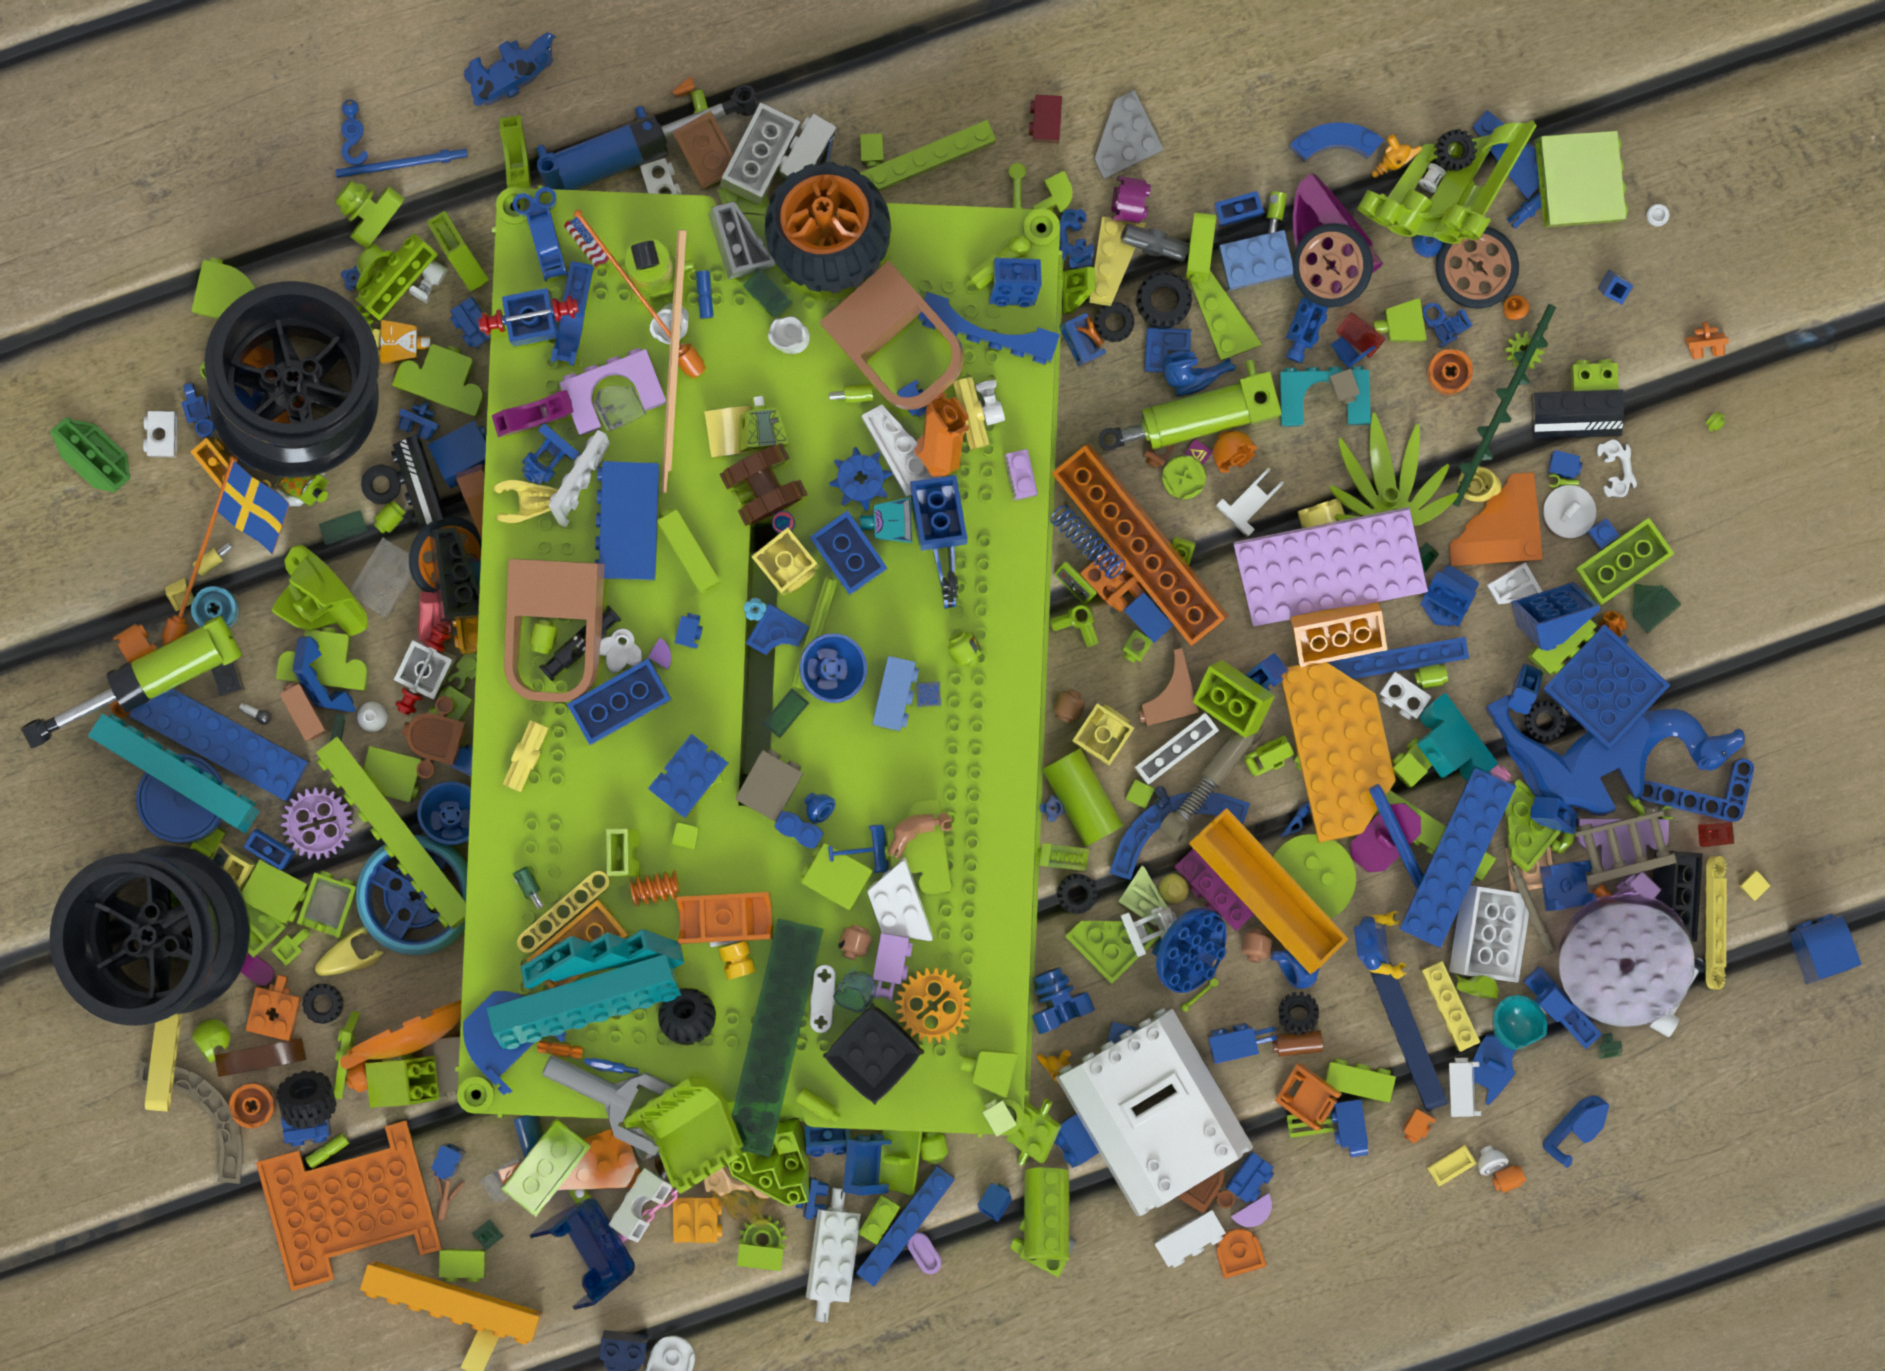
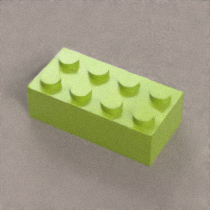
M1647 518L1574 568L1573 571L1598 605H1602L1675 553L1651 519Z

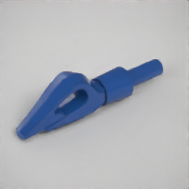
M1308 800L1304 806H1300L1296 815L1280 837L1298 833L1303 829L1302 819L1310 811L1308 809L1310 807ZM1298 823L1299 828L1291 831V827Z
M585 1058L584 1060L585 1064L599 1071H613L621 1074L623 1072L638 1074L639 1071L638 1068L625 1066L624 1063H613L609 1060Z

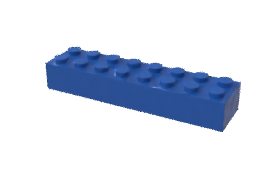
M175 688L136 707L129 715L284 801H290L310 764L306 759Z
M1474 765L1399 925L1400 930L1441 948L1516 788L1515 783Z

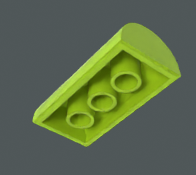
M1081 748L1042 769L1085 847L1124 826Z

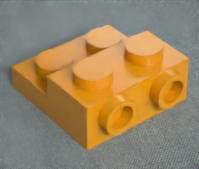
M718 1196L677 1197L673 1201V1243H718V1237H722V1224H718V1215H722V1202H718Z

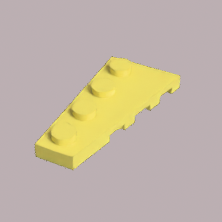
M1102 217L1095 260V290L1090 294L1089 303L1112 305L1136 247L1121 243L1122 230L1127 223L1141 228H1145L1146 223L1140 222L1136 224Z

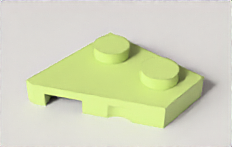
M1143 866L1140 867L1118 901L1142 918L1151 915L1150 910L1162 906L1163 909L1168 908ZM1152 919V920L1148 921V922H1150L1151 924H1153L1154 926L1157 925V922H1156L1155 919Z

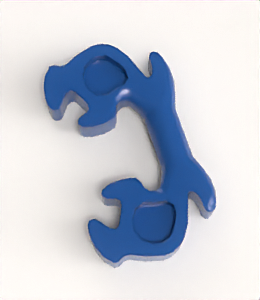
M1068 209L1061 216V222H1059L1060 251H1062L1063 260L1066 259V254L1076 263L1083 262L1088 258L1092 259L1094 256L1093 244L1091 243L1087 248L1085 247L1086 239L1076 240L1074 246L1068 242L1067 228L1079 231L1082 229V223L1079 221L1087 222L1086 213L1082 209Z

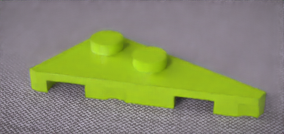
M352 1011L345 1028H341L338 1041L341 1042V1048H337L335 1060L339 1061L334 1089L336 1099L342 1100L346 1085L347 1069L342 1068L340 1059L347 1055V1051L351 1050L354 1046L356 1038L354 1029L360 1019V1012Z

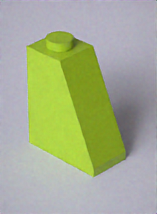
M1194 213L1190 231L1185 279L1198 283L1208 281L1216 215Z

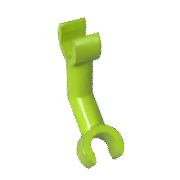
M1628 794L1625 800L1639 815L1645 814L1644 810L1646 808L1638 799L1634 802L1631 794ZM1662 806V807H1661L1660 809H1658V810H1661V809L1665 810V809H1667V808L1670 809V808H1672V807ZM1663 815V816H1659L1658 818H1662V819H1665V820H1671L1673 817H1670V816L1665 817V816Z

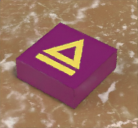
M1194 439L1184 455L1193 456L1204 465L1212 451Z

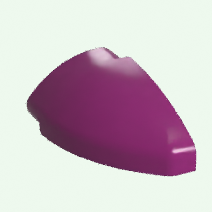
M1311 173L1303 179L1297 187L1293 210L1295 247L1297 248L1298 243L1305 234L1315 227L1328 223L1344 224L1355 229L1368 243L1372 253V273H1374L1383 265V262L1372 248V241L1316 174ZM1330 237L1325 238L1323 247L1326 250L1333 247V240ZM1346 244L1343 248V253L1347 257L1353 254V246ZM1314 252L1310 253L1307 257L1308 263L1314 265L1317 262V255ZM1328 260L1330 263L1329 270L1334 269L1337 271L1335 267L1337 262ZM1356 266L1349 267L1348 276L1355 278L1358 275ZM1315 274L1311 281L1318 287L1322 283V278L1319 274ZM1335 281L1332 284V291L1337 294L1342 290L1340 281Z

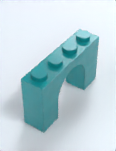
M1352 366L1350 369L1360 394L1356 396V401L1346 404V425H1369L1371 423L1369 370H1364V366ZM1308 367L1306 371L1297 372V368H1284V372L1279 373V401L1282 413L1280 416V427H1302L1304 425L1303 400L1307 389L1318 382H1329L1328 378L1330 376L1343 372L1342 367H1328V371H1319V367Z

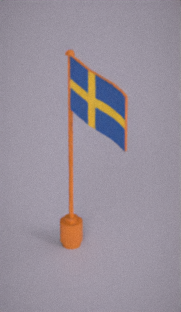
M235 456L229 457L231 461L179 615H173V618L168 617L161 637L163 645L187 633L189 624L186 623V618L183 617L218 512L235 528L260 542L272 555L274 553L290 504L277 491L252 477L237 463Z

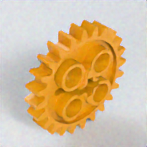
M937 967L933 974H930L928 968L925 969V975L916 971V979L908 976L911 983L909 985L902 983V986L906 989L905 992H897V994L903 997L902 1000L895 1001L896 1004L902 1007L896 1010V1013H903V1017L898 1021H906L907 1024L904 1030L913 1029L911 1037L916 1033L920 1034L919 1041H922L924 1036H927L928 1043H931L933 1037H936L938 1043H940L941 1036L943 1035L947 1040H950L949 1032L957 1035L956 1026L964 1028L961 1019L969 1018L964 1014V1011L971 1010V1007L965 1006V1002H968L970 998L963 997V994L968 989L960 990L959 987L963 981L955 983V974L949 978L946 977V969L942 975L938 973ZM936 982L940 984L941 992L938 995H931L929 993L928 986L930 983ZM946 991H949L950 994L938 1003L937 1011L931 1009L921 1019H917V1015L929 1006L928 1000L935 1001ZM914 997L922 999V1009H912L910 1006L911 999ZM951 1000L955 1002L956 1010L953 1013H946L944 1011L943 1003L945 1001ZM933 1015L937 1017L938 1025L935 1028L926 1026L925 1018L927 1016Z

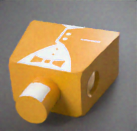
M381 320L380 362L382 364L417 360L419 349L429 350L431 336H419V328L417 326Z

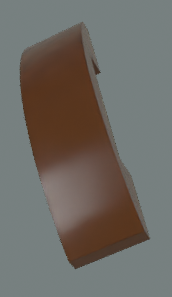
M302 1038L214 1055L218 1077L306 1060Z

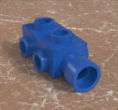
M1302 297L1286 336L1287 339L1294 342L1292 348L1288 349L1285 356L1287 359L1302 364L1305 357L1303 353L1306 347L1312 349L1313 345L1319 340L1318 332L1321 324H1324L1327 320L1326 312L1328 307L1319 306Z

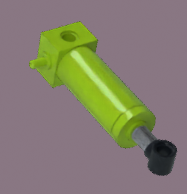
M641 238L633 242L627 249L626 255H624L625 266L631 281L647 301L673 295L676 259H673L669 244L663 245L660 241L652 238ZM693 260L684 261V271L694 268ZM633 291L636 303H642V301Z
M1248 360L1245 364L1249 376L1240 379L1238 383L1141 409L1143 419L1140 424L1125 428H1106L1100 433L1098 443L1103 450L1109 452L1125 446L1127 442L1130 443L1133 440L1135 442L1136 439L1138 441L1145 438L1146 441L1150 442L1151 448L1154 450L1161 448V446H1169L1246 424L1251 426L1280 418L1282 413L1271 373L1257 374L1254 360ZM1254 395H1263L1265 398V403H1257L1254 399ZM1107 434H1112L1115 436L1116 442L1114 445L1108 446L1104 443L1103 437Z

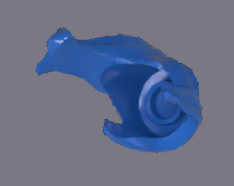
M1192 351L1170 353L1163 362L1165 379L1169 386L1174 387L1176 396L1189 395L1204 390L1219 376L1236 369V365L1231 363L1230 358L1212 367L1192 368V366L1198 364V359Z

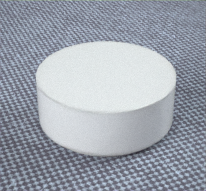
M1654 204L1647 210L1646 219L1650 225L1660 227L1668 221L1669 211L1662 204Z

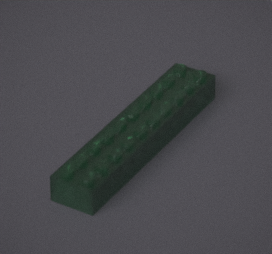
M783 918L777 919L732 1112V1118L743 1144V1147L740 1148L742 1151L767 1157L772 1155L824 928Z

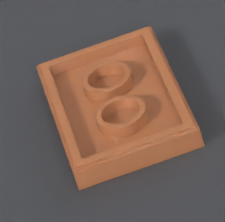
M709 111L672 131L702 190L720 181L734 153L713 113Z

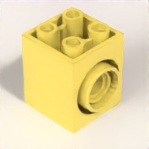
M788 527L752 556L783 596L788 592L793 593L815 575V570L820 567Z
M1097 703L1071 742L1107 766H1110L1134 730V727L1129 725V719L1106 704L1102 707Z

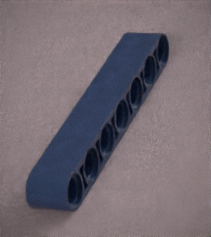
M1370 972L1426 1112L1447 1105V1099L1399 980L1393 978L1391 973L1390 975Z

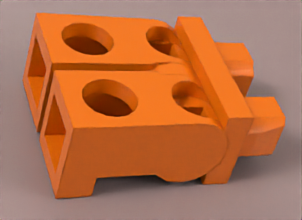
M1109 551V553H1108V555H1107V557H1106L1105 559H1107L1108 557L1112 556V555H1113V552H1112V551ZM1106 552L1097 559L1098 562L1103 559ZM1117 556L1114 557V560L1110 564V566L1113 563L1119 561V558ZM1110 558L1109 560H1107V561L1103 564V567H1106V566L1109 564V562L1111 561L1112 558ZM1094 560L1079 573L1097 591L1096 593L1108 606L1112 605L1119 612H1122L1129 606L1122 597L1127 590L1135 599L1144 592L1142 585L1126 565L1123 571L1112 579H1108L1105 576L1104 570H1099V565H1094ZM1120 562V565L1117 568V570L1109 577L1116 575L1121 570L1124 563ZM1115 565V566L1112 568V570L1110 571V573L1116 568L1117 565Z

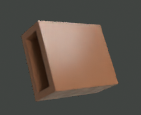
M292 682L283 687L284 692L279 695L305 741L312 742L330 732L318 707L314 705L302 684Z

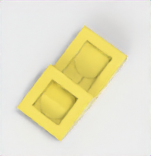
M478 1330L461 1368L466 1371H484L499 1337L493 1335L492 1330Z

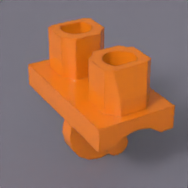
M1707 321L1702 322L1701 329L1694 330L1695 336L1685 337V344L1689 348L1692 359L1704 357L1703 347H1711L1712 356H1724L1725 345L1729 344V339L1725 336V333H1718L1717 327H1709Z

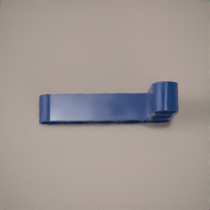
M1738 759L1732 763L1723 799L1652 781H1644V784H1647L1651 789L1650 795L1647 797L1642 795L1639 799L1715 819L1736 822L1744 815L1753 778L1754 765L1748 759ZM1742 762L1748 767L1745 775H1741L1737 770L1738 765ZM1735 784H1739L1742 787V794L1738 797L1732 792ZM1665 790L1672 792L1670 802H1665L1662 799V793ZM1687 795H1691L1694 799L1693 806L1689 808L1684 805V798ZM1709 800L1713 801L1716 805L1712 813L1707 812L1705 808ZM1730 806H1734L1737 809V815L1734 818H1730L1727 815V809Z

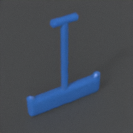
M882 824L869 826L872 832L873 847L833 851V847L829 846V860L833 862L834 856L874 851L875 869L873 872H887L888 860H886L884 848L886 846L884 826Z

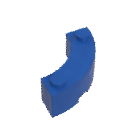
M1328 123L1304 132L1288 148L1303 162H1306L1318 152L1329 148L1351 150L1368 159L1383 143L1384 139L1373 131L1356 124Z

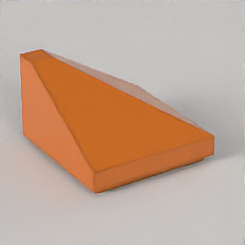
M692 77L685 80L673 91L675 98L689 95L691 92L696 91Z

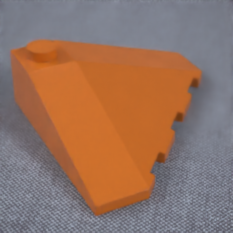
M1534 472L1511 474L1506 479L1507 483L1501 489V492L1491 497L1485 503L1487 506L1479 515H1475L1464 527L1466 530L1458 539L1454 538L1449 544L1451 566L1542 560Z

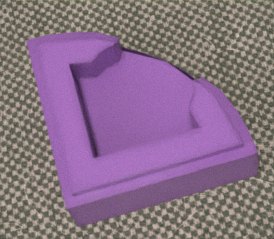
M659 638L648 658L669 669L671 652L667 643Z

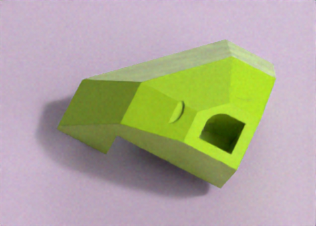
M798 1118L772 1124L752 1133L742 1141L743 1147L740 1148L742 1156L728 1164L730 1173L734 1178L786 1206L809 1201L808 1155H806L804 1134Z

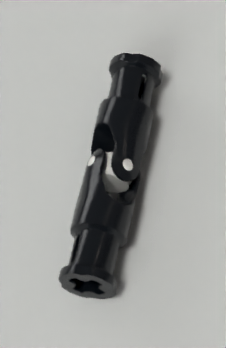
M609 605L602 613L601 639L607 634V630L622 620ZM586 625L553 653L554 656L547 663L539 666L551 681H554L556 675L564 668L568 669L585 653L586 640L584 641V638H586Z

